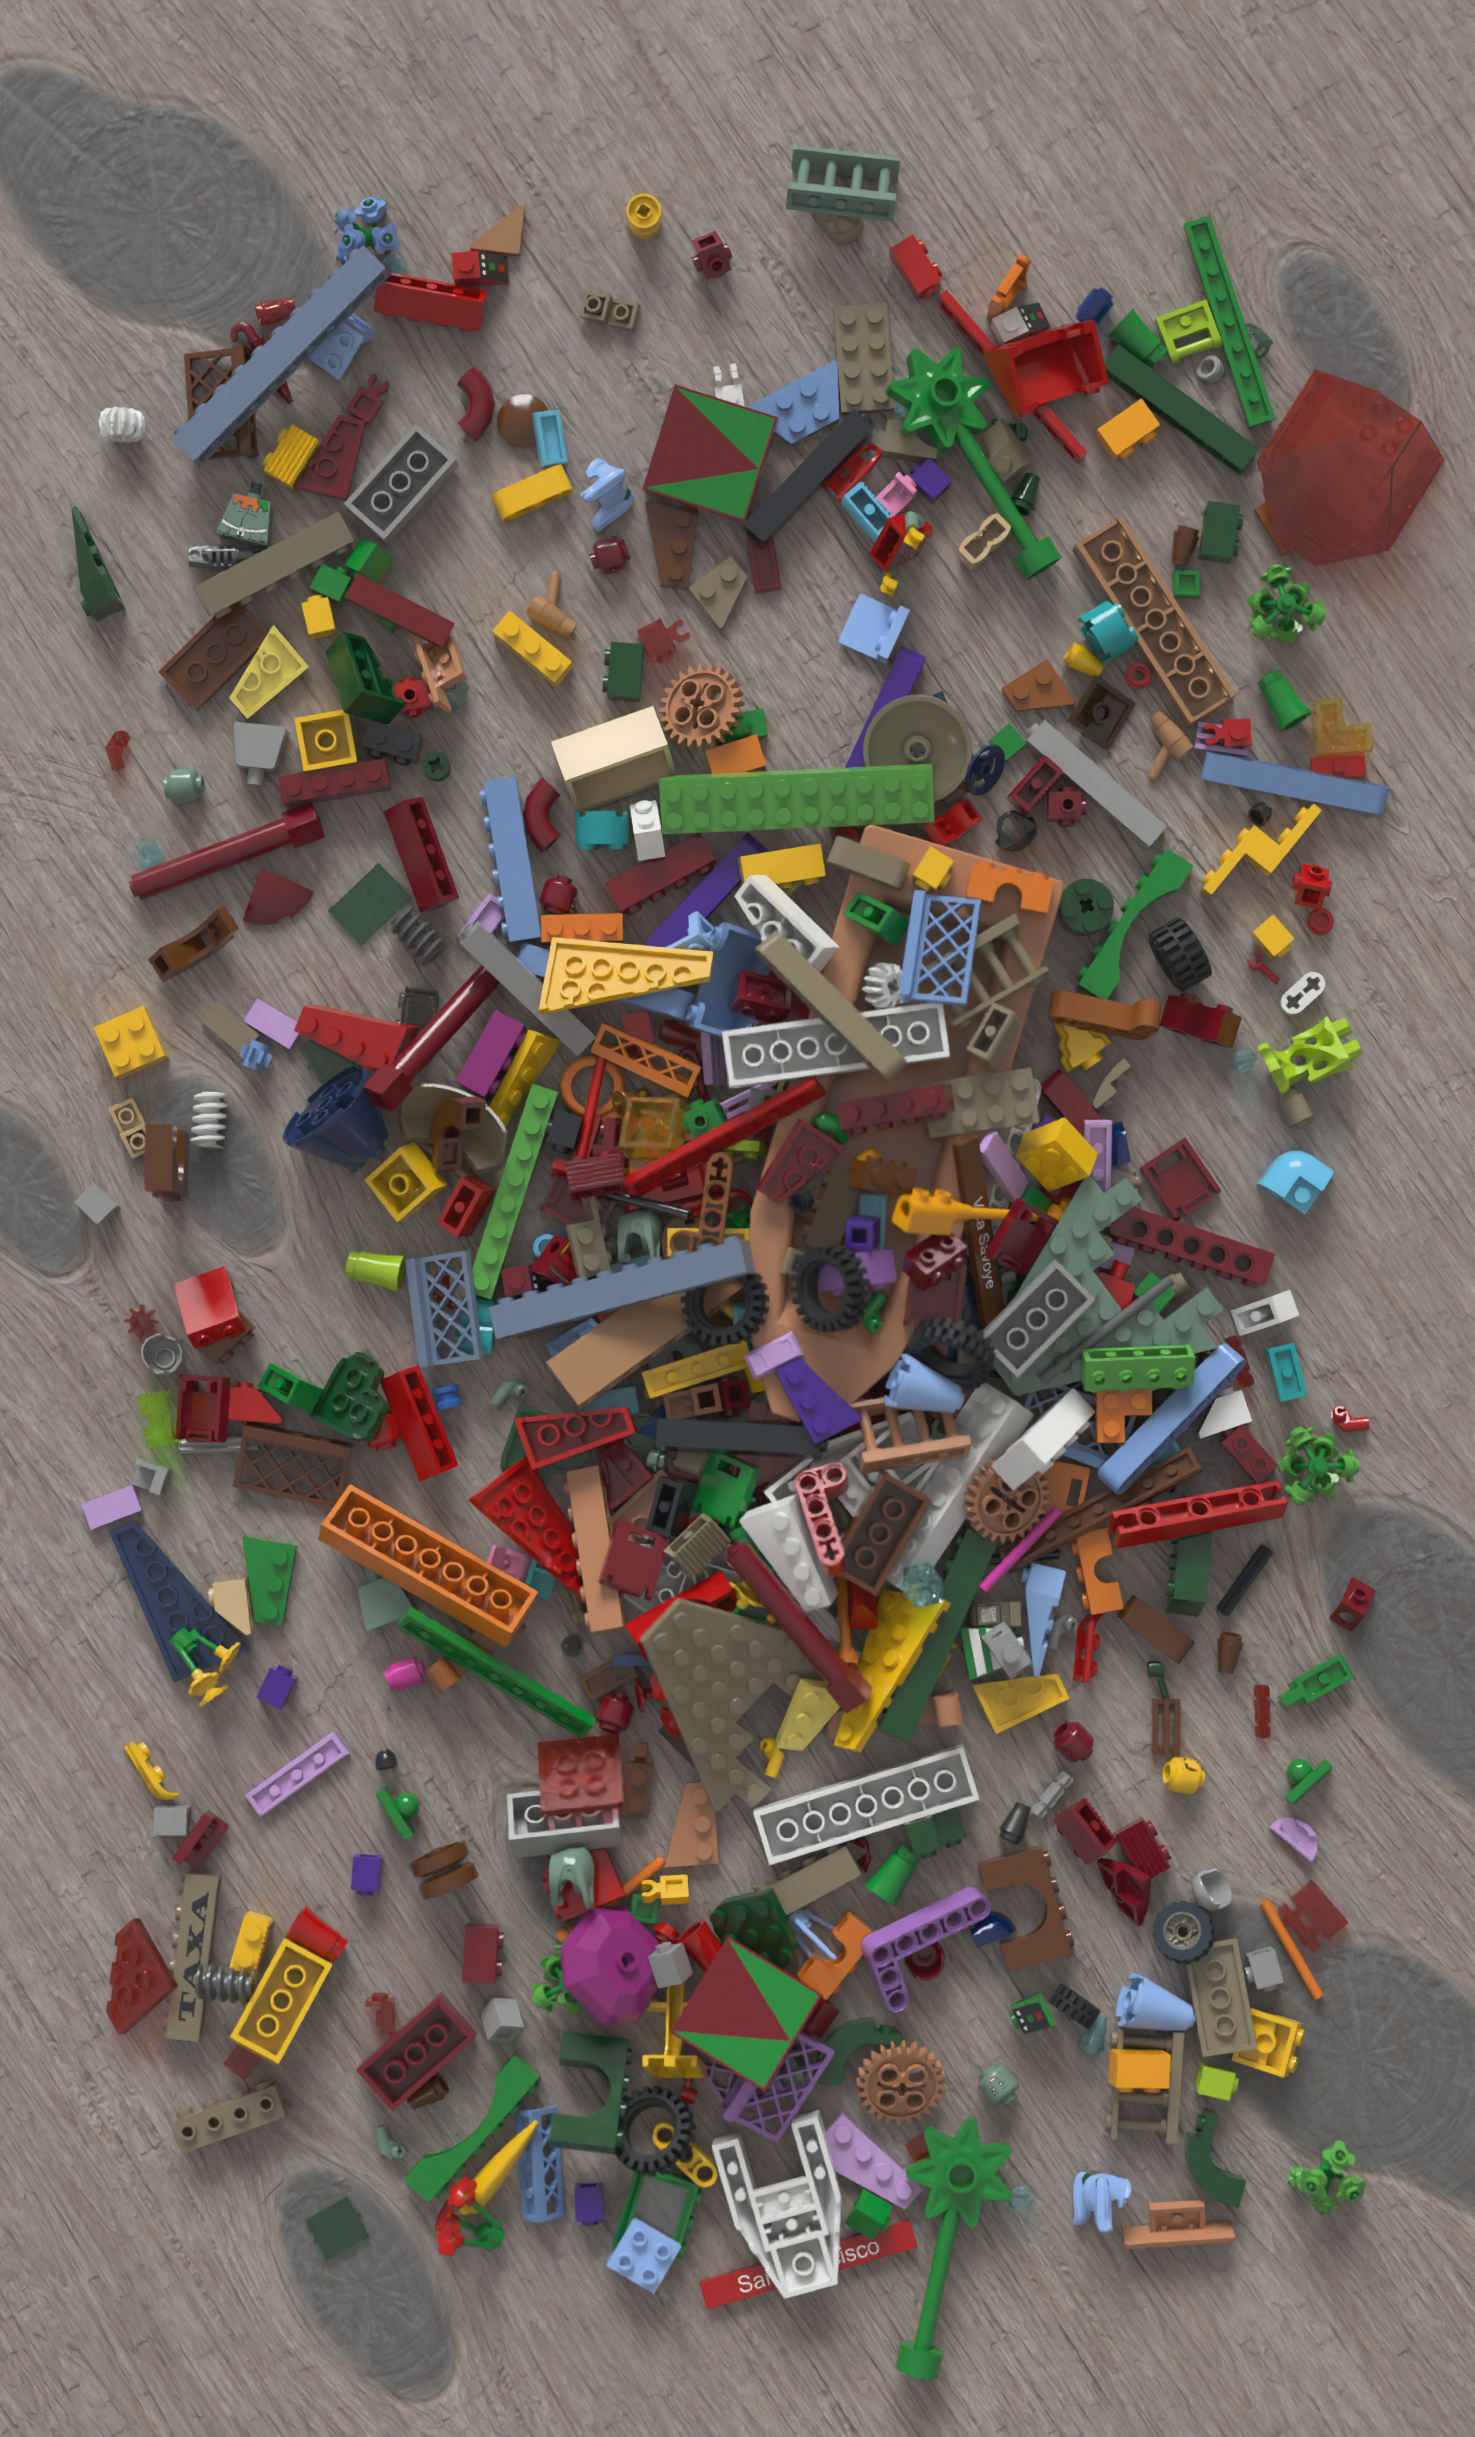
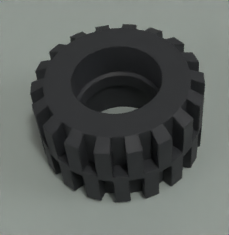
M1176 917L1148 934L1149 944L1158 964L1173 986L1181 992L1186 991L1212 975L1211 964L1203 946L1189 925L1181 918Z

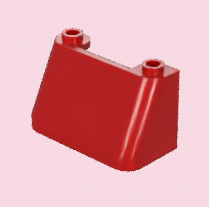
M1094 320L1061 325L982 351L985 363L1013 414H1018L1019 418L1035 414L1034 409L1038 408L1040 404L1077 392H1084V396L1093 395L1100 392L1099 387L1109 384Z

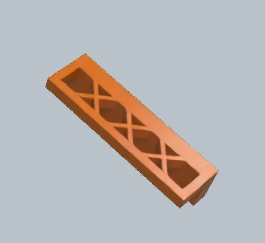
M605 1021L601 1024L590 1051L687 1098L694 1093L698 1084L696 1080L702 1068ZM608 1031L615 1034L619 1045L604 1039L605 1032ZM633 1043L640 1046L644 1056L642 1057L627 1050L626 1046ZM656 1055L664 1057L668 1068L651 1061L650 1058ZM683 1066L693 1072L689 1079L676 1073L675 1069Z

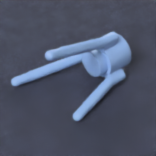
M807 1907L804 1910L799 1908L787 1917L796 1934L799 1946L808 1958H810L812 1953L800 1937L803 1934L810 1938L831 1960H836V1956L808 1929L812 1925L809 1919L829 1930H832L835 1925L813 1914Z

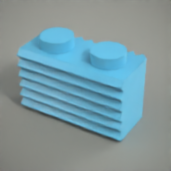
M860 482L842 497L841 505L875 543L887 519L892 517V515H888L889 511H885V507L881 506L882 503L878 502V498H874L875 494H871V490H867L868 486H864V482Z

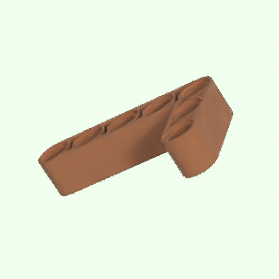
M945 1691L931 1694L917 1726L937 1723L939 1727L963 1723L958 1693L956 1691ZM838 1709L826 1723L828 1740H835L844 1713L842 1709ZM880 1724L877 1725L873 1733L881 1732L878 1730Z

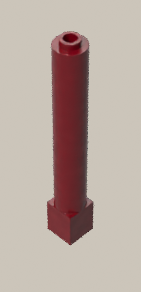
M312 801L282 812V819L131 875L132 881L128 882L130 890L134 897L139 896L140 900H144L293 844L296 849L325 838L321 820Z
M482 964L390 1066L383 1064L363 1087L373 1105L393 1112L413 1090L410 1085L411 1082L501 984Z
M736 1541L726 1550L728 1553L725 1557L726 1561L828 1684L826 1690L842 1710L847 1714L866 1702L871 1693L872 1686L854 1664L847 1665L747 1541L742 1543Z

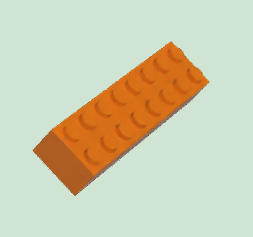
M349 1484L321 1524L318 1540L506 1648L534 1607L538 1591Z

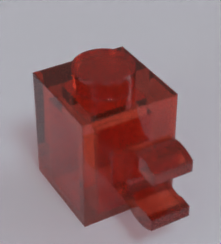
M660 618L637 630V636L641 644L644 645V649L652 664L656 662L663 664L674 657L673 653L676 652V646L673 640L685 642L690 638L689 632L684 635H679L676 632L677 628L684 625L683 620L674 622L672 626L666 629Z

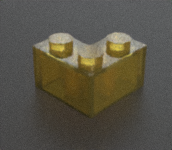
M1342 698L1315 699L1310 707L1312 712L1314 759L1366 756L1373 751L1371 723L1344 725Z

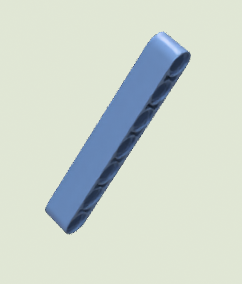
M1213 751L1206 752L1201 775L1202 779L1379 815H1384L1390 790L1389 787Z
M521 942L516 957L536 977L545 979L550 950ZM674 988L615 1001L687 1021L686 1015L695 995Z
M1222 1343L1195 1370L1194 1387L1176 1389L1100 1468L1097 1477L1117 1495L1126 1491L1242 1371L1247 1360L1227 1343Z

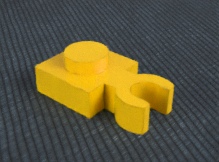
M688 1874L660 1876L661 1883H656L652 1880L641 1881L642 1891H650L642 1893V1902L652 1903L656 1899H661L662 1905L689 1903Z

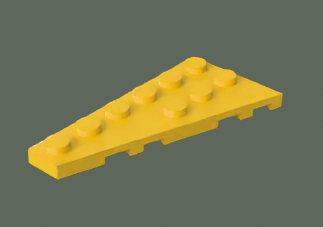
M552 937L539 1013L542 1015L709 982L711 980L714 953Z
M881 1590L877 1603L878 1627L877 1629H869L862 1651V1658L857 1668L872 1686V1690L866 1702L847 1714L843 1713L834 1746L861 1753L878 1725V1716L884 1707L888 1708L893 1700L890 1698L897 1685L901 1686L923 1651V1642L930 1632L934 1633L938 1626L936 1624L937 1619L943 1610L945 1612L951 1605L950 1602L942 1599L919 1595L912 1597L907 1593Z

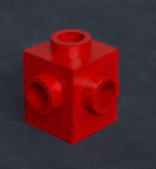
M415 677L399 680L400 684L394 685L396 697H402L406 703L400 710L401 716L406 715L407 718H416L422 716L424 711L433 710L432 702L429 698V687L423 679L416 680ZM415 696L413 699L408 700V697Z
M1303 863L1300 873H1295L1292 880L1291 889H1295L1294 904L1321 910L1325 896L1329 897L1333 883L1328 880L1329 869Z

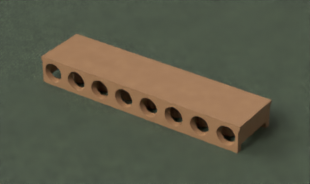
M1122 515L1075 544L1073 550L1105 600L1113 605L1118 603L1125 613L1123 618L1128 627L1131 626L1135 630L1139 640L1134 642L1135 647L1151 669L1154 677L1187 728L1192 727L1198 721L1200 722L1234 700L1235 692Z
M732 1279L707 1287L703 1298V1307L708 1319L746 1292L739 1281ZM686 1292L622 1308L546 1362L549 1372H552L574 1401L579 1411L691 1331L693 1327L686 1324L685 1320L688 1317L683 1315L681 1308H685V1303L681 1302V1296L685 1297Z

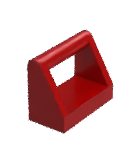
M847 1579L850 1629H877L876 1595Z

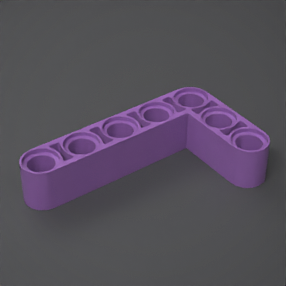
M971 1886L964 1888L867 1935L862 1940L861 1950L877 1995L890 2011L895 2013L901 2012L906 2009L910 2001L897 1961L986 1918L991 1911V1903L979 1889Z

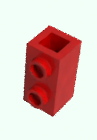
M912 234L891 247L889 257L918 301L923 297L929 299L938 293L942 272L935 262L931 264L926 256L928 250L921 239L917 241Z

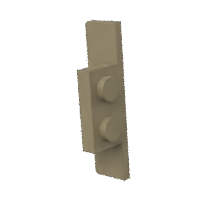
M598 1197L582 1198L586 1221L566 1225L577 1278L591 1277L599 1272L611 1270L612 1257L610 1251L605 1246L606 1229L604 1224L600 1223L598 1212H600L601 1207Z

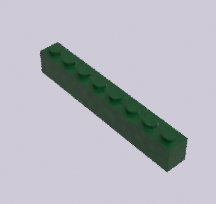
M967 1529L965 1534L959 1533L954 1547L958 1549L955 1558H948L943 1569L947 1576L943 1584L937 1583L931 1596L936 1599L946 1600L951 1605L946 1612L943 1610L936 1621L938 1626L934 1633L930 1632L922 1644L923 1651L901 1686L897 1685L890 1697L893 1700L888 1709L883 1708L878 1716L879 1731L907 1744L910 1743L996 1548L997 1541L992 1542L988 1537H982L971 1529Z

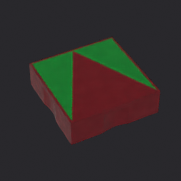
M675 384L642 490L744 523L750 516L758 490L759 478L763 465L768 458L779 418Z
M728 1936L670 2033L767 2093L785 2063L791 2047L799 2034L804 2031L824 1996Z

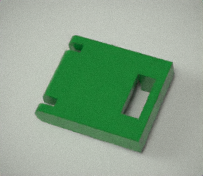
M710 1453L693 1501L692 1510L700 1514L704 1513L714 1521L733 1530L740 1528L742 1525L739 1520L748 1509L761 1469L729 1454ZM729 1464L741 1468L738 1478L722 1470H728Z

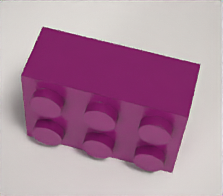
M495 1009L456 1082L487 1101L490 1096L494 1097L501 1085V1081H499L504 1072L507 1073L514 1059L513 1055L516 1049H519L527 1034L526 1027Z

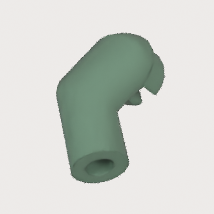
M387 2125L375 2126L374 2133L378 2152L393 2161L403 2159L406 2150L401 2144L389 2138Z

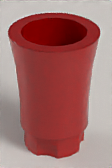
M307 1906L298 1914L284 1937L313 1951L322 1958L329 1959L333 1963L348 1943L340 1935V1932L325 1923Z
M705 1919L696 1922L687 1929L676 1943H683L686 1953L705 1973L722 1947Z

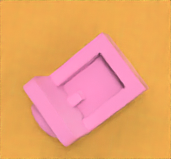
M898 472L894 480L875 498H878V502L882 503L881 506L885 507V511H889V515L894 517L916 498L917 490L915 488L917 485L908 475L903 476Z
M493 1545L487 1563L525 1583L532 1557L509 1548Z

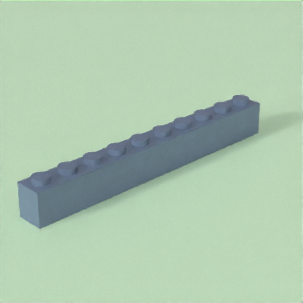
M364 245L360 249L353 250L348 255L347 262L340 269H334L329 274L328 281L321 288L314 289L308 297L309 300L302 307H297L292 311L289 320L271 333V339L264 346L260 345L252 352L251 359L245 365H240L233 371L232 378L226 384H221L214 390L213 397L206 404L203 403L196 408L193 413L194 416L187 423H182L175 430V435L171 439L201 467L390 276L386 267Z
M738 1236L729 1237L722 1240V1245L715 1247L713 1243L697 1246L696 1252L689 1254L688 1250L671 1253L672 1258L663 1260L662 1257H655L646 1260L647 1265L638 1267L637 1263L622 1266V1271L613 1274L612 1270L597 1273V1278L588 1280L587 1277H581L571 1280L572 1285L563 1287V1284H555L546 1287L547 1292L538 1294V1290L522 1293L523 1298L514 1300L513 1297L497 1300L498 1305L489 1307L496 1339H509L754 1274L756 1270L749 1241L739 1240Z

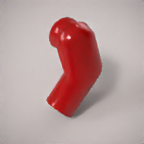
M1336 1406L1331 1412L1332 1422L1343 1432L1370 1429L1368 1416L1353 1418L1346 1412V1408L1343 1406Z

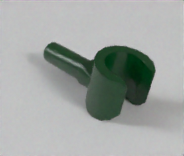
M993 419L991 425H994L998 420ZM1008 423L1021 442L1027 440L1028 430L1023 423Z
M1159 1661L1147 1662L1148 1677L1157 1676L1162 1697H1169L1164 1681V1668Z

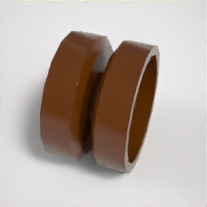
M465 1840L433 1849L409 1864L416 1878L432 1874L431 1877L422 1881L419 1886L423 1900L445 1894L479 1877L474 1863L466 1862L456 1865L466 1859L470 1853Z

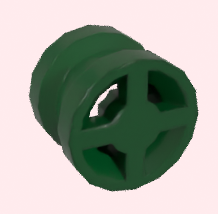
M431 752L423 760V771L430 780L439 782L449 776L451 767L449 760L444 754Z

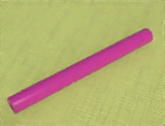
M1053 1507L979 1587L988 1593L1062 1513L1056 1507Z

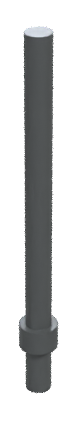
M1166 1276L1067 1354H1061L1054 1359L1055 1363L1038 1375L1040 1380L1046 1384L1061 1371L1065 1373L1072 1367L1071 1364L1081 1357L1082 1349H1091L1173 1286V1280Z

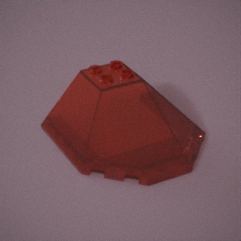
M1314 369L1257 460L1264 485L1262 489L1266 509L1269 510L1272 537L1314 566L1389 551L1445 461L1423 422L1377 390Z

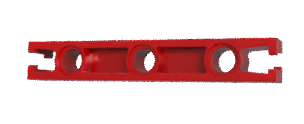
M1277 1480L1112 1511L1108 1529L1110 1534H1116L1114 1541L1116 1549L1283 1518L1288 1501L1286 1496L1277 1500L1279 1492L1282 1491L1281 1484Z

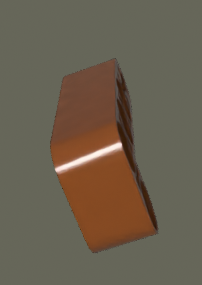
M1054 991L1051 993L1049 1021L1052 1023L1132 1040H1145L1159 1031L1161 1003L1159 1001L1143 999L1130 1005L1069 991Z
M717 1152L709 1159L699 1231H676L669 1241L670 1249L673 1253L682 1251L675 1245V1239L679 1235L686 1236L690 1241V1246L686 1249L688 1254L696 1252L697 1246L702 1245L706 1239L714 1240L717 1246L723 1244L722 1240L725 1233L734 1166L733 1159L728 1153ZM719 1157L724 1158V1163H728V1168H724L721 1177H727V1182L721 1179L711 1180V1175L717 1176L718 1167L713 1166V1162L718 1161ZM714 1184L721 1185L725 1191L724 1197L721 1199L712 1198L709 1193L710 1187ZM707 1213H718L721 1217L720 1224L715 1227L708 1225L706 1222Z
M524 1623L521 1625L516 1635H518L520 1632L527 1628ZM478 1631L467 1638L472 1644L491 1654L502 1647L501 1644ZM445 1656L424 1671L439 1693H442L469 1672Z

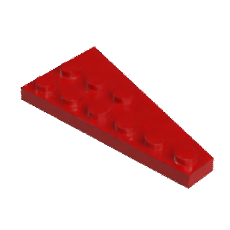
M524 1457L470 1497L468 1501L583 1602L580 1587L584 1586L582 1575L579 1576L576 1567V1560L580 1559L579 1551L574 1548L572 1533L575 1532L537 1472L531 1469L528 1458Z

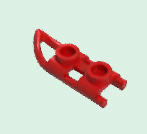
M866 444L859 447L828 479L822 488L824 490L828 488L833 490L838 496L836 499L841 503L842 497L871 472L881 458L883 450L875 444ZM874 450L877 454L869 463L859 456L863 451ZM846 468L851 470L845 478L841 476Z
M730 1189L728 1209L732 1207L731 1199L733 1198L742 1199L749 1206L753 1205L751 1197L746 1192L740 1189ZM725 1191L711 1193L710 1195L714 1199H721L724 1197ZM703 1196L680 1201L681 1207L691 1209L690 1217L701 1215Z
M1103 1613L1088 1614L1079 1624L1073 1681H1079V1677L1082 1676V1683H1089L1090 1678L1095 1677L1097 1674V1663L1091 1661L1092 1651L1097 1650L1100 1646V1637L1098 1634H1094V1630ZM1089 1623L1087 1632H1084L1086 1625ZM1082 1649H1085L1084 1659H1081Z

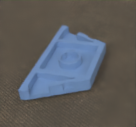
M835 360L747 407L778 417L779 423L776 434L790 446H793L839 421L838 363Z

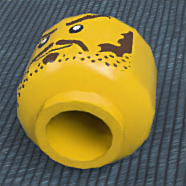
M1174 1757L1165 1764L1162 1780L1171 1792L1191 1795L1199 1787L1203 1786L1205 1772L1202 1771L1201 1765L1197 1760Z

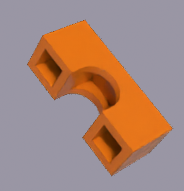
M979 861L978 865H972L965 898L981 899V903L992 905L995 892L1001 887L1008 886L1014 888L1020 895L1019 911L1041 916L1047 915L1054 884L1053 880H1048V875L1033 872L1032 876L1021 874V869L1005 867L1004 871L995 869L994 864Z
M623 914L541 915L542 945L551 946L552 937L624 944Z
M1097 1528L1070 1542L1073 1556L1078 1555L1080 1565L1075 1567L1078 1583L1083 1582L1085 1593L1081 1594L1083 1609H1088L1091 1615L1124 1609L1119 1582L1116 1580L1101 1582L1094 1573L1095 1563L1100 1558L1113 1555L1108 1528Z
M849 1910L845 1912L831 1930L835 1938L842 1942V1950L836 1957V1960H825L813 1953L797 1973L803 1983L823 1994L825 2000L830 1995L834 1996L841 1988V1981L847 1974H852L858 1967V1960L863 1955L861 1950L862 1940L867 1935L875 1932Z

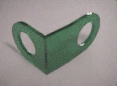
M1247 323L1245 324L1247 330L1259 342L1255 351L1256 359L1259 360L1268 353L1273 341L1261 328ZM1249 327L1256 328L1258 332L1251 330ZM1265 347L1264 353L1258 355L1260 349Z

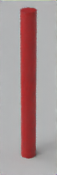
M602 1057L596 1058L575 1156H587L607 1060Z

